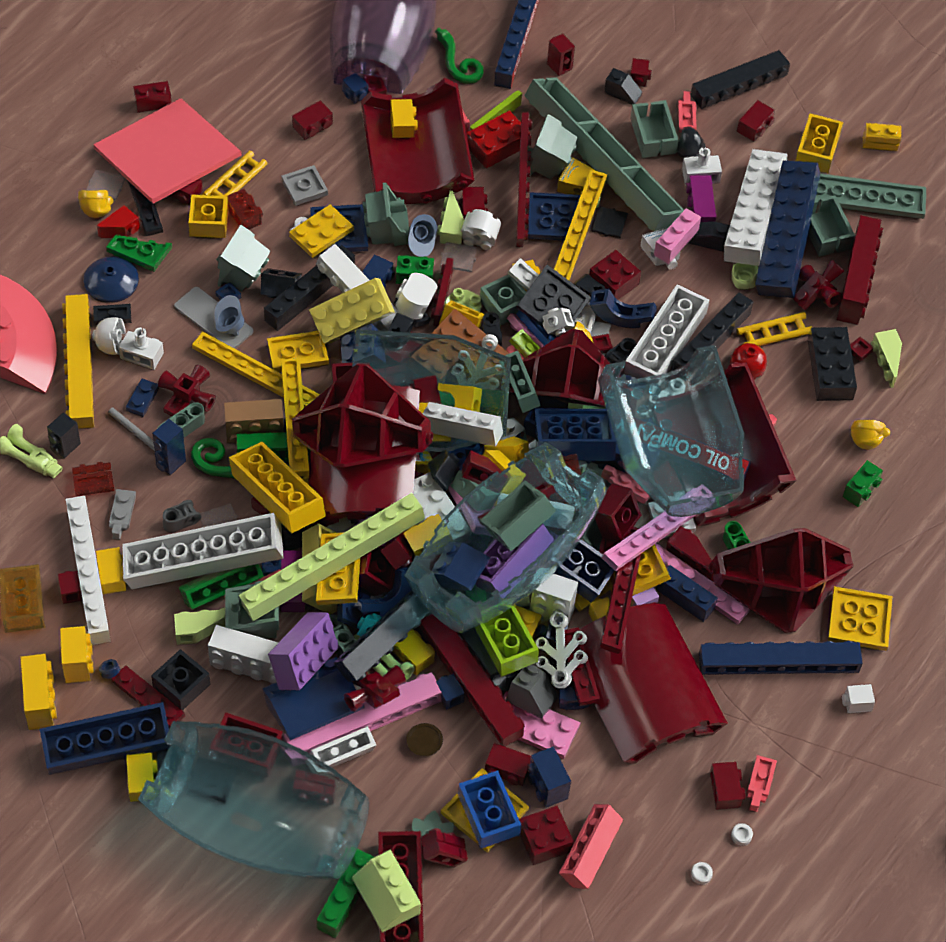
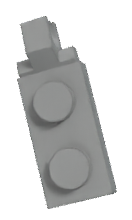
M116 489L109 520V528H113V539L121 540L122 531L127 530L130 526L136 491Z

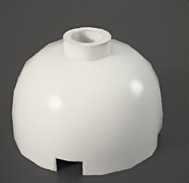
M111 317L99 322L92 334L93 341L96 342L99 350L110 355H120L119 346L123 341L122 334H125L123 320Z

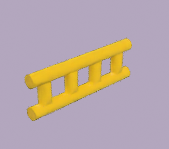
M249 150L202 194L228 196L229 200L268 163L265 159H262L260 162L252 159L254 153ZM245 163L253 167L248 173L240 169ZM234 173L242 178L236 184L229 180ZM223 184L230 188L225 194L217 190Z
M805 312L736 328L737 335H745L747 342L743 344L753 343L762 346L807 335L812 326L805 327L802 320L806 319L807 316ZM795 322L798 329L788 331L785 324ZM778 326L781 334L772 336L768 328ZM761 330L764 338L755 340L751 332Z

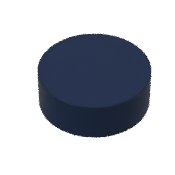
M113 659L104 661L99 667V673L104 679H111L120 672L119 664Z

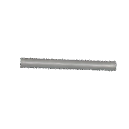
M114 408L108 411L109 415L154 450L153 440Z

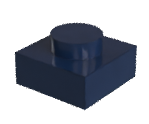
M231 282L215 291L216 296L220 300L229 295L241 299V293Z

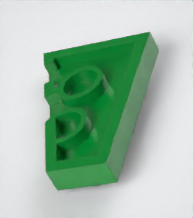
M115 235L106 246V252L153 272L172 249V243L158 244L154 240L144 242L138 241L137 238Z

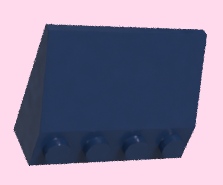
M535 408L537 460L615 461L616 436L611 409Z
M337 657L327 660L300 690H279L277 682L262 688L268 709L289 740H293L355 713L347 706L344 694L355 691L356 688L352 681L348 682L335 666L334 662L338 659ZM364 704L357 711L364 709Z

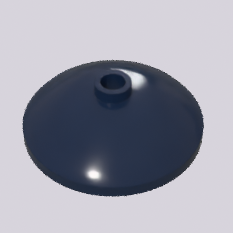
M105 257L93 262L86 269L83 281L85 290L92 298L101 302L115 303L127 299L136 291L139 284V275L131 262L120 257Z

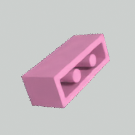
M686 208L656 241L654 256L669 264L698 232L701 216Z

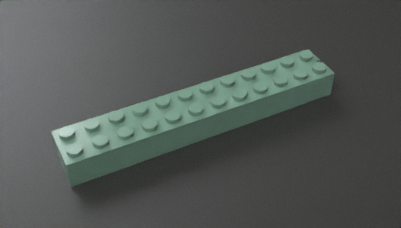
M556 77L532 80L524 96L539 111L540 115L545 118L547 114L562 122V127L577 136L575 143L577 147L575 150L595 171L608 174L605 183L610 185L614 192L625 201V204L636 213L637 217L647 224L650 230L654 232L670 227L684 209Z

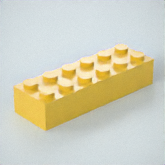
M263 442L229 457L232 476L270 513H274L291 533L326 517L323 498Z

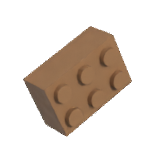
M282 399L224 403L227 443H237V434L284 432Z

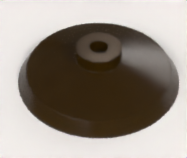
M420 723L409 730L406 741L413 753L419 756H431L441 749L443 735L436 726L429 723Z

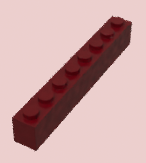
M436 605L434 607L435 611L431 615L420 620L422 623L418 626V629L433 647L449 673L455 675L466 697L500 745L506 747L524 736L525 724L519 716L516 717L511 703L503 699L500 688L497 685H493L486 670L483 671L478 658L469 651L470 648L466 641L461 640L458 636L459 633L456 627L448 622L446 613Z

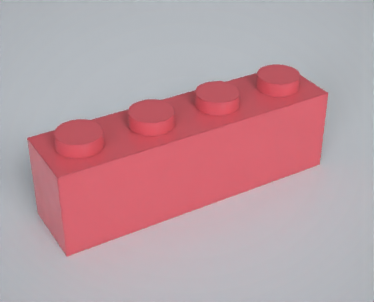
M594 804L559 872L573 888L589 889L623 821L622 817L609 804Z

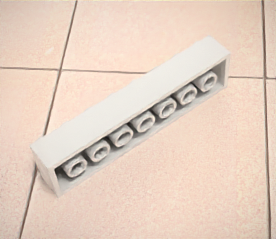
M752 149L725 241L724 261L755 266L760 265L783 160L787 161V154Z
M274 513L123 544V579L131 589H137L283 559L281 523Z

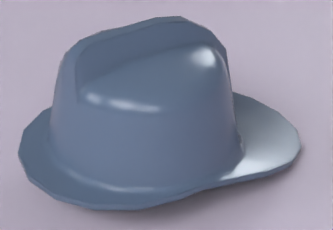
M418 215L413 219L409 227L408 246L412 253L418 257L428 256L433 251L438 227L434 218L429 215Z
M225 296L215 307V326L219 332L238 336L239 330L245 322L241 313L240 301L236 296Z

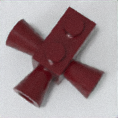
M833 260L829 262L822 275L817 271L815 272L811 265L803 266L800 269L799 279L805 282V284L792 299L805 311L817 297L830 308L838 306L842 301V294L836 291L837 288L831 282L845 271Z
M195 365L190 376L183 373L179 379L169 371H164L159 378L158 387L171 390L174 395L163 407V412L174 416L194 402L202 404L204 411L208 412L213 407L216 396L200 391V385L210 378L209 371L201 365Z
M397 665L391 668L384 676L377 672L369 674L366 671L367 675L358 682L352 681L353 685L359 686L361 689L344 694V700L353 712L357 711L366 702L376 709L400 696L399 688L396 686L406 683V677Z

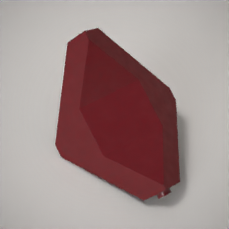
M570 329L522 359L537 397L585 403L603 408L608 407L630 414L635 412L637 394L629 387L583 330ZM505 371L502 378L499 377L500 384L498 389L503 390V394L515 395Z
M357 363L292 419L293 437L334 467H349L424 452L433 442L430 420L369 364Z
M794 528L718 553L710 563L709 570L710 574H713L714 584L782 632L789 633L796 632L833 591L834 586L836 587L854 566L850 548L806 528Z

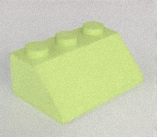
M391 850L371 859L352 877L381 932L420 914L421 902Z

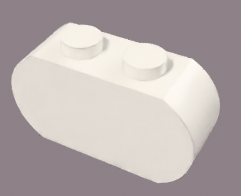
M412 273L408 280L404 279L395 296L398 298L395 305L397 310L412 319H422L438 287L435 281L420 273Z

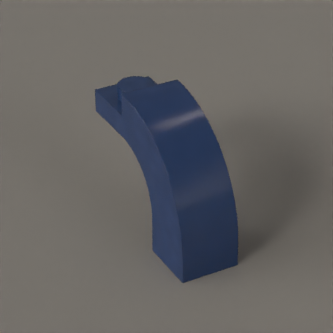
M610 289L592 291L589 305L593 312L602 320L624 328H640L641 323L652 322L657 309L654 302L638 305L620 302L613 296Z
M414 567L397 568L395 570L394 584L385 596L377 599H357L355 607L362 614L371 615L374 613L383 617L420 582L421 572Z

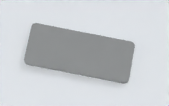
M194 287L175 303L177 311L210 336L234 349L253 334V328L245 322L239 330L238 336L219 332L215 326L214 315L218 302L199 287Z

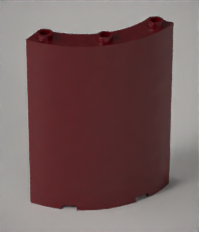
M443 78L437 84L427 88V92L419 95L416 92L402 95V98H392V95L370 91L361 100L374 192L383 191V183H387L394 195L404 200L405 204H428L432 201L449 197L450 190L456 194L462 189H466L475 181L458 83ZM412 99V105L416 106V117H414V120H417L418 125L417 130H414V138H393L390 116L391 100Z
M731 363L726 370L706 384H700L695 389L676 396L660 397L650 408L657 426L750 460L751 466L742 486L737 485V487L726 483L727 480L721 478L716 480L709 477L708 473L703 471L697 473L687 465L679 466L672 462L685 497L702 485L716 497L713 504L694 516L697 526L718 523L720 518L729 515L731 518L754 510L771 501L772 495L778 491L783 493L797 481L747 363Z
M392 385L419 410V390H415L410 386ZM311 450L308 485L323 498L326 517L308 526L313 527L321 524L327 527L339 523V519L346 517L348 520L365 519L366 516L377 514L410 493L414 494L416 453L349 467H334Z
M652 602L650 604L630 607L622 648L619 654L599 648L606 615L579 629L587 636L584 647L600 696V701L594 704L623 762L636 764L647 755L656 751V746L667 741L668 744L684 739L686 737L685 734L694 733L695 736L704 734L714 735L728 724L665 604Z

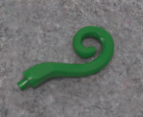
M437 28L435 33L437 34V40L445 48V63L449 74L455 80L464 84L478 82L484 74L483 65L480 61L474 58L462 60L459 65L460 72L455 66L456 45L453 36L446 29ZM467 66H473L476 72L466 75L468 71Z
M204 438L193 445L191 459L201 472L211 476L236 479L232 476L231 466H214L201 458V452L205 448L214 447L217 449V452L214 454L206 453L205 459L212 463L220 461L225 455V448L221 441L215 438Z

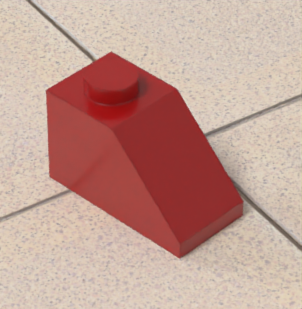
M125 205L97 224L98 236L100 238H113L115 235L129 237L140 229L139 217Z

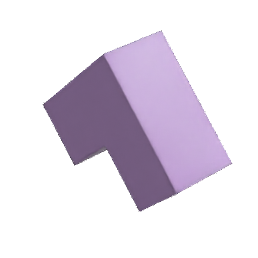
M654 587L632 596L630 607L650 604L652 602L658 603L659 595Z

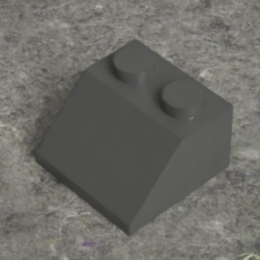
M530 665L523 668L511 682L506 701L543 718L558 699V694L547 673L535 665Z

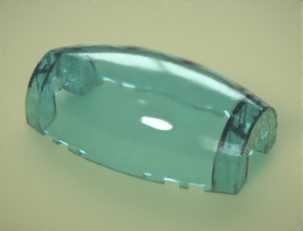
M547 442L524 453L525 457L516 463L514 461L508 463L509 468L500 474L498 471L479 484L441 521L434 530L435 535L430 541L426 540L423 545L424 550L420 556H415L406 572L405 578L426 608L442 623L456 632L463 633L488 622L534 592L569 557L593 522L606 495V487L602 477L589 469L582 475L578 474L565 465L560 450ZM524 481H527L533 487L543 482L554 486L556 493L550 495L548 500L556 512L542 523L554 540L534 562L523 570L521 575L515 576L508 581L509 586L500 592L495 590L489 593L478 588L476 584L471 591L446 589L437 582L432 569L449 541L463 542L484 553L495 540L485 526L479 523L478 516L492 510Z
M172 722L164 740L170 748L154 783L147 780L138 799L157 818L181 836L203 849L255 870L307 879H338L343 875L359 846L369 813V799L360 789L318 758L280 739L253 730L235 726H223L216 723ZM215 795L223 798L226 795V803L216 801L217 799L210 797Z

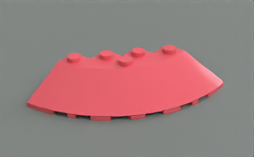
M0 275V378L46 394L52 382L53 372L57 363V342L52 322L46 310L28 290L13 280Z

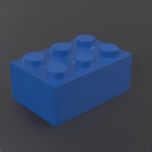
M498 770L459 783L458 796L480 849L520 835L521 823Z

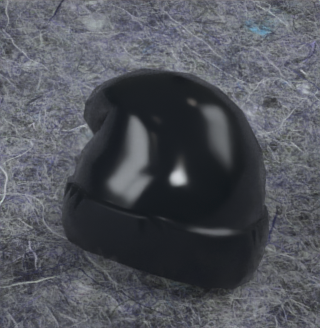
M684 127L682 135L678 138L677 153L682 158L699 157V150L703 148L704 153L706 148L704 140L694 128Z

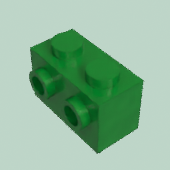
M398 255L396 284H402L404 279L408 280L412 273L424 274L433 280L434 258Z
M867 460L847 483L843 498L859 507L864 500L867 501L872 490L874 488L877 489L881 484L883 470Z

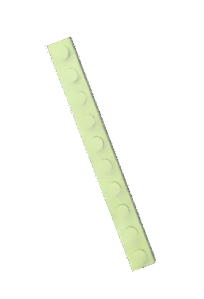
M410 493L239 595L244 609L250 618L255 621L424 520L425 516L421 504L413 493Z

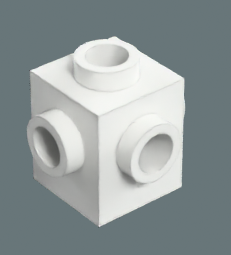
M554 308L549 310L548 314L542 316L544 321L543 327L548 334L560 336L566 330L575 327L569 309Z

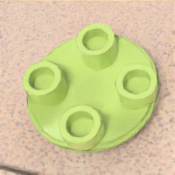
M462 288L454 289L445 301V305L452 300L478 312L481 311L480 296Z

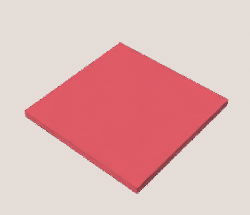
M181 98L93 144L94 149L153 204L242 156L241 151Z

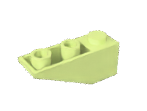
M450 190L449 197H445L444 208L446 210L441 213L440 221H442V225L438 226L437 235L440 236V243L461 246L463 239L461 229L464 218L455 195Z
M896 329L875 333L873 341H871V346L874 347L873 352H876L878 364L882 366L884 378L889 382L891 388L894 387L897 378L902 342Z
M225 608L212 611L201 610L199 612L184 611L174 614L177 645L198 643L212 635L216 625L225 627Z

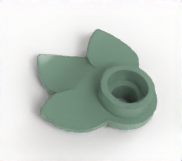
M436 811L429 813L424 821L414 818L412 822V831H421V837L434 828H439L444 833H453L454 823H442Z

